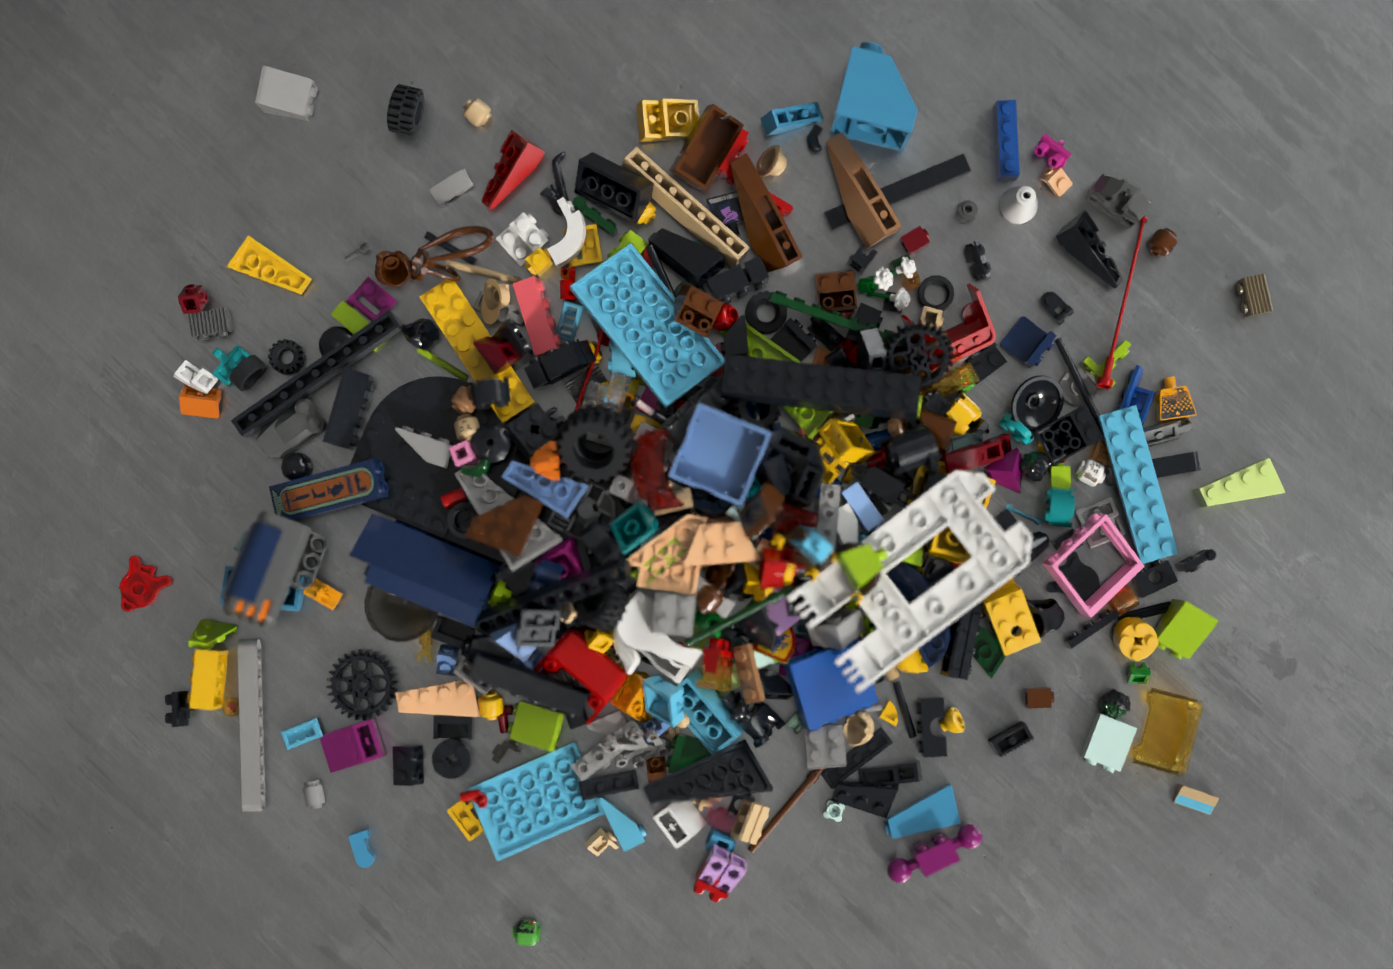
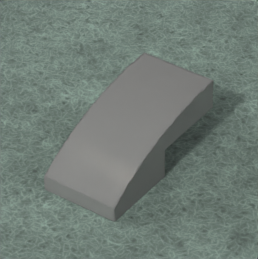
M462 169L429 190L438 206H442L455 196H460L474 185L465 169Z

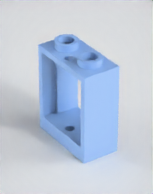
M858 482L840 493L841 500L844 504L849 503L858 520V524L864 532L870 531L872 533L882 526L881 522L884 519Z

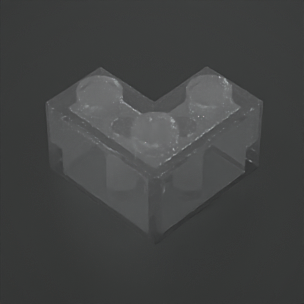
M613 372L609 386L590 380L582 408L585 409L586 405L591 404L593 407H596L598 404L603 405V408L606 409L608 407L613 408L615 413H621L631 377Z

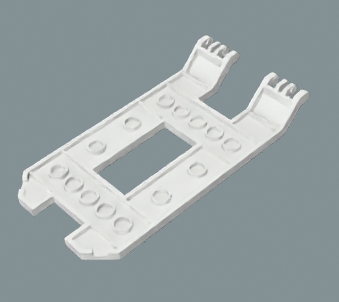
M955 470L860 542L863 545L869 544L874 551L883 547L888 557L880 561L883 569L880 571L881 578L876 588L867 596H863L862 602L859 603L878 629L834 661L837 666L842 665L848 658L854 663L851 667L842 671L844 676L857 667L859 671L847 679L849 683L853 682L860 674L864 676L866 680L855 687L857 693H860L1029 565L1033 536L1021 521L1005 533L980 502L996 490L984 474ZM949 526L972 558L909 605L886 575V572ZM835 561L818 574L815 581H808L786 597L789 603H792L798 596L802 595L805 601L798 604L794 610L798 612L807 604L810 605L807 610L799 615L803 619L813 610L817 614L815 619L806 623L810 630L850 601V595L854 592H859V589L855 591L838 561ZM854 595L853 597L858 602L859 597L857 595Z

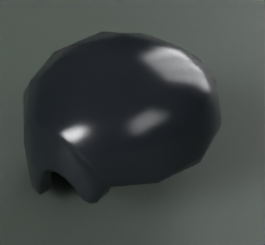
M298 452L288 454L281 464L282 474L288 480L310 476L313 469L311 458L304 453Z

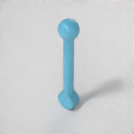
M1011 504L1005 506V509H1008L1010 512L1012 511L1028 518L1037 525L1043 523L1041 518H1035L1013 508Z

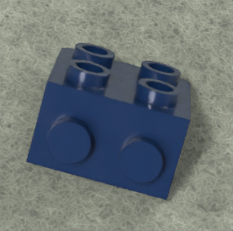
M1022 316L1000 345L1021 363L1030 368L1034 364L1036 366L1039 365L1044 358L1042 356L1044 351H1049L1056 343L1054 338L1057 335L1052 331L1046 333L1028 318Z

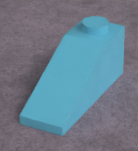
M604 796L599 797L598 800L624 852L645 842L644 836L647 833L643 825L639 826L636 820Z

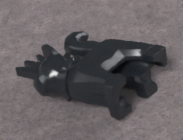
M731 691L730 694L727 693L725 694L726 697L722 698L723 702L731 709L730 719L737 721V724L753 738L755 748L764 745L769 740L768 737L772 735V728L774 726L779 730L786 724L763 701L754 703V707L749 711L748 707L750 704L745 703L744 697H741L740 692L735 694L734 691Z

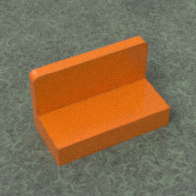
M184 385L179 395L181 414L218 419L220 416L219 403L223 396L222 389L212 388L208 394H205L188 385Z

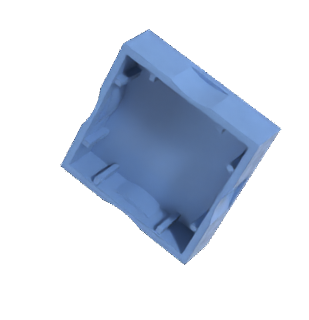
M699 402L669 477L693 487L703 488L715 496L742 506L772 432Z

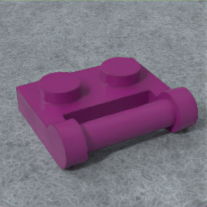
M367 277L347 299L346 303L349 306H354L373 322L388 310L391 311L398 301L371 278ZM361 296L364 297L380 311L378 315L371 312L358 299Z

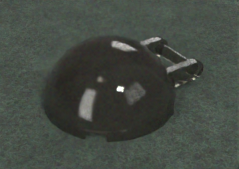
M372 585L367 588L364 599L366 618L372 629L387 640L408 642L420 638L434 626L439 616V613Z

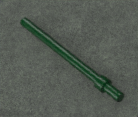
M790 585L776 593L775 591L769 593L768 597L685 639L687 646L689 647L770 604L774 605L780 602L779 599L793 593Z

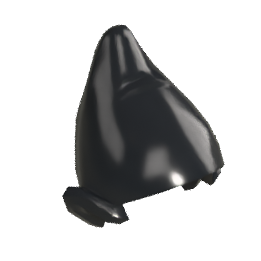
M422 318L410 324H402L404 329L401 331L406 340L418 349L428 350L436 340H439V330L430 319Z

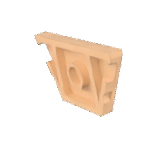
M739 522L699 525L684 566L759 561L760 556L751 541L746 538Z

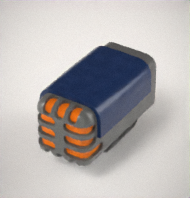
M261 511L256 521L248 529L221 598L224 599L222 609L224 613L228 616H235L239 620H246L249 624L259 625L260 628L271 626L278 619L290 587L303 591L312 586L328 545L327 539L320 534L312 532L305 525L268 511ZM314 540L322 543L321 549L314 548ZM307 558H312L315 561L314 567L307 566ZM300 576H305L308 579L306 586L299 583Z

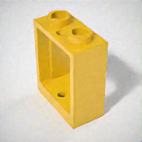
M831 418L818 430L838 461L863 464L876 452L860 427L854 424V422Z

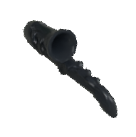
M565 152L556 155L552 160V173H554V182L557 189L554 190L553 184H551L540 193L541 196L548 200L552 210L560 216H564L557 200L564 197L569 201L559 164L563 160Z

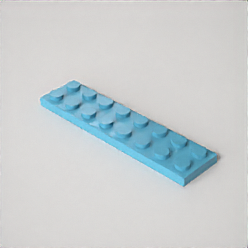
M1134 405L1099 415L1098 420L1137 557L1144 564L1178 554L1137 406Z

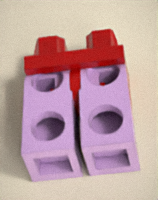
M713 844L707 859L696 872L693 891L699 895L703 894L705 890L709 891L710 900L716 903L721 898L727 899L729 893L746 872V859L733 853L729 855V851Z

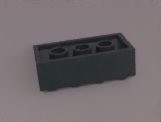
M591 152L579 159L574 193L636 224L651 200L654 183Z
M344 367L323 442L349 450L356 447L359 436H356L358 428L361 429L364 422L362 417L363 411L367 410L369 405L367 397L374 388L375 382L372 376Z

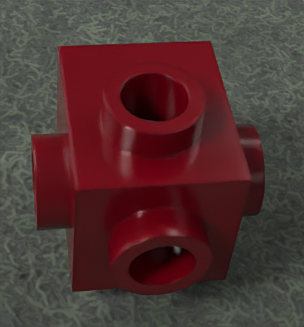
M189 284L182 289L178 296V301L183 314L203 311L208 303V294L204 292L203 285L195 286V284Z

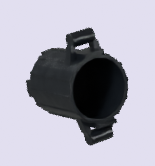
M907 420L905 428L908 431L881 441L880 447L884 446L887 458L884 461L887 470L893 469L894 474L899 475L925 465L931 475L936 474L939 466L937 462H940L942 456L939 455L933 433L924 423L917 425L915 421Z

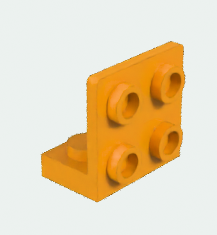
M633 672L627 675V680L616 692L610 703L629 716L644 723L652 717L645 709L642 681L646 679Z

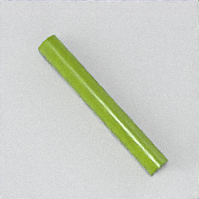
M417 349V353L457 378L467 381L469 375L429 350Z

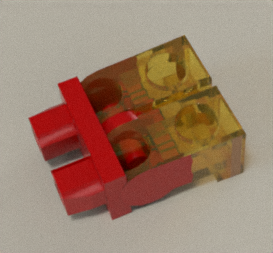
M710 638L709 648H703V654H705L703 657L704 673L703 679L697 680V687L730 692L733 669L732 659H734L733 652H730L731 641Z

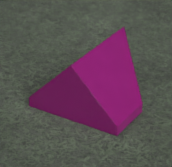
M1016 447L1005 454L1003 459L992 462L984 468L988 478L996 480V484L1021 494L1022 470L1020 469V463L1022 462V457L1019 449Z

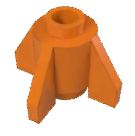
M557 441L546 443L534 452V457H530L531 469L535 468L536 473L551 481L560 480L559 470L555 469L559 468L561 462L558 453H553V451H557Z

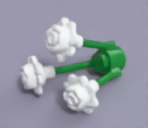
M902 257L901 266L896 267L894 270L889 271L888 268L880 267L879 271L875 272V276L861 278L858 282V289L861 293H867L868 297L874 296L890 299V301L895 303L897 310L901 311V309L908 306L911 300L905 288L902 287L896 294L891 295L877 293L875 290L878 287L879 289L888 290L889 286L893 285L892 274L903 273L907 278H913V273L916 271L915 262L908 257Z

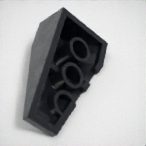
M1084 210L1061 228L1056 235L1058 243L1070 255L1115 289L1123 278L1113 258L1108 257L1105 249L1107 246L1104 241H1100L1096 233L1099 231L1087 211Z

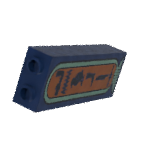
M370 459L269 486L274 512L276 515L286 519L298 521L388 497V485L383 475L384 466L380 459Z

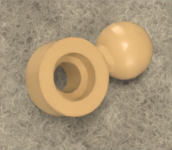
M684 713V719L674 728L670 726L668 728L669 732L667 730L661 734L662 737L668 740L676 737L680 732V728H686L689 725V716Z

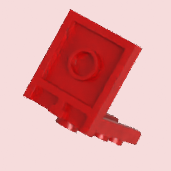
M744 129L740 131L715 174L720 178L724 177L725 181L734 187L735 183L730 162L739 158V155H737L738 151L741 153L749 141L746 138L749 132ZM769 192L781 215L788 216L793 210L792 205Z

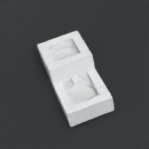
M187 360L174 373L176 379L205 394H208L218 381L217 377L203 368L201 370Z

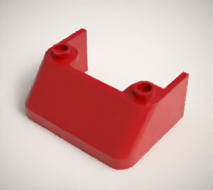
M970 283L966 286L973 302L965 305L962 309L964 322L942 333L947 332L949 336L947 339L952 341L950 346L954 348V352H951L954 354V359L951 360L953 363L993 344L996 339V332L980 290ZM902 315L903 323L906 322L910 326L911 320L906 315ZM923 333L925 342L937 340L935 337H930L929 334ZM912 334L910 336L914 340L920 337L919 334ZM935 349L932 353L938 355L942 352V349ZM940 363L929 364V369L935 371Z
M568 629L534 669V671L538 672L543 667L547 671L554 673L562 667L591 691L587 697V703L595 712L586 722L588 725H590L627 680L625 670L605 653L588 648L586 637L576 629Z

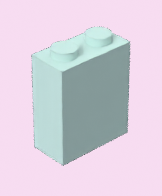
M1096 713L1080 756L1086 758L1084 762L1096 766V763L1104 765L1102 769L1114 773L1115 770L1121 772L1137 728Z

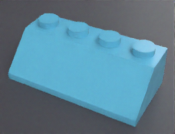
M696 669L679 684L684 690L682 694L683 707L681 710L690 718L689 729L712 755L721 751L738 738L744 730L737 724V721L730 719L731 709L723 702L722 697L715 689L697 686V683H710Z

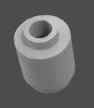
M319 779L304 783L303 793L306 806H310L311 809L322 807V803L326 801L323 786L320 784Z

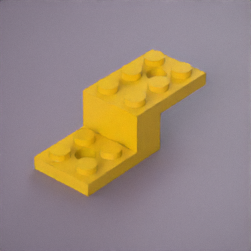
M1013 577L980 601L983 604V613L992 623L1004 656L1041 641L1022 589L1015 584ZM1014 626L1020 627V632L1017 635L1011 634V629Z

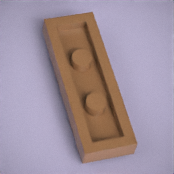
M752 644L732 647L745 703L751 704L764 701L765 696Z

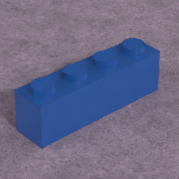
M999 100L993 106L997 181H1013L1020 176L1016 100Z

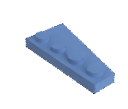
M515 461L510 463L501 476L507 482L534 499L541 501L566 519H568L589 487L586 484L560 477V480L551 481L536 473L535 468L531 469V466Z

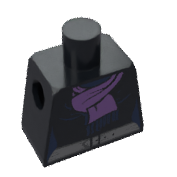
M734 191L706 199L709 211L735 235L739 236L738 225L744 224L737 192Z

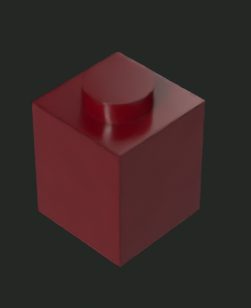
M919 226L900 237L899 242L906 254L911 256L928 246L930 235L926 229H922Z

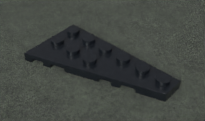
M745 739L643 787L652 806L771 792L774 789Z

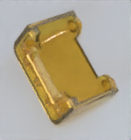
M1151 688V691H1148L1146 695V702H1148L1150 709L1141 744L1132 750V763L1184 777L1188 770L1204 702Z

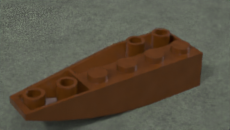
M746 153L730 162L747 238L756 256L761 257L767 273L787 267L803 258L787 224L748 154Z

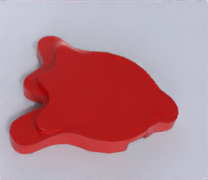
M131 556L129 558V570L122 578L119 586L122 595V610L131 612L136 608H144L151 605L157 598L160 590L172 584V578L168 575L155 577V566L143 565L138 556Z

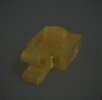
M423 629V633H420L419 644H422V651L417 654V662H421L422 655L428 657L427 663L432 661L431 649L433 639L431 635L434 629Z

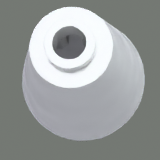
M1014 186L1006 190L999 204L1003 217L1014 224H1022L1031 220L1036 214L1038 207L1035 191L1027 186Z

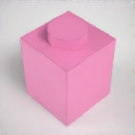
M467 440L449 448L455 466L462 468L463 465H474L480 462V459L472 450L471 442Z

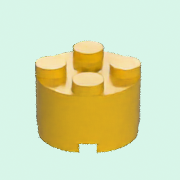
M964 392L958 395L960 397L958 401L953 399L950 402L952 407L943 415V417L957 421L954 436L963 435L969 429L967 425L972 420L976 421L982 415L980 407Z
M1125 617L1114 627L1113 642L1130 659L1140 661L1151 655L1158 646L1155 630L1139 617Z

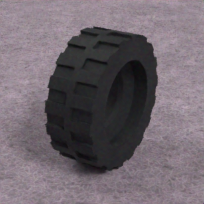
M765 291L754 294L747 302L745 316L746 321L752 328L761 334L768 335L782 328L787 318V307L768 301L772 292ZM765 303L772 305L776 311L774 319L769 322H763L757 316L758 307Z

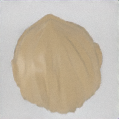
M857 711L854 715L846 717L847 722L843 725V732L849 746L865 744L872 738L874 722L867 712Z

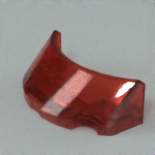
M653 429L639 435L636 441L638 443L637 451L632 455V475L636 491L642 501H646L653 511L684 507V502L680 501L671 490L665 474L664 451L669 436V431Z

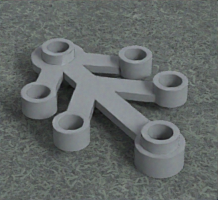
M633 728L628 732L630 739L636 741V743L617 742L616 738L612 735L606 736L601 740L602 748L606 753H614L616 750H631L615 757L616 766L620 768L626 766L627 760L633 758L634 767L641 768L645 765V760L655 755L665 756L672 749L670 748L671 743L665 738H660L656 729H650L646 732L648 741L653 742V744L646 743L638 728ZM644 751H648V752L642 754L641 756L638 755V754H640V753H642V752H644Z

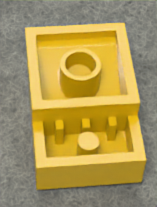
M641 100L636 104L639 141L687 140L699 120L697 100Z

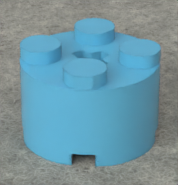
M610 340L609 352H611L612 358L608 359L610 376L614 378H637L638 373Z

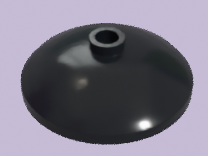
M1038 375L1025 380L1017 388L1012 398L1011 413L1014 421L1019 420L1029 431L1034 432L1057 420L1064 404L1063 390L1057 381L1048 376Z

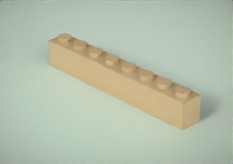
M638 147L624 158L622 167L654 183L651 198L706 247L724 255V263L730 268L736 267L746 257L750 247Z

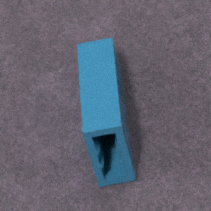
M950 783L945 784L887 816V822L884 823L886 834H890V837L894 839L961 824L952 785Z

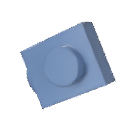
M449 644L440 645L437 653L436 674L456 675L454 670L457 668L459 648Z

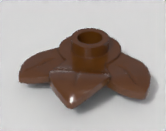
M734 562L709 566L706 570L705 578L709 583L716 585L720 589L726 585V578L731 576L734 571Z

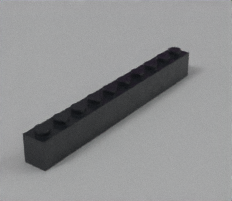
M388 310L233 418L231 422L241 436H251L295 405L298 400L305 398L340 374L344 367H350L403 330L404 327L395 314Z

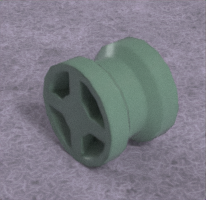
M798 711L785 724L787 727H791L796 735L804 728Z

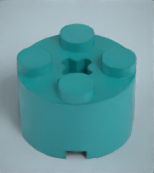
M1051 487V490H1047L1045 503L1049 504V508L1044 512V522H1047L1048 526L1072 527V523H1069V521L1074 516L1075 496H1071V494L1075 493V489Z

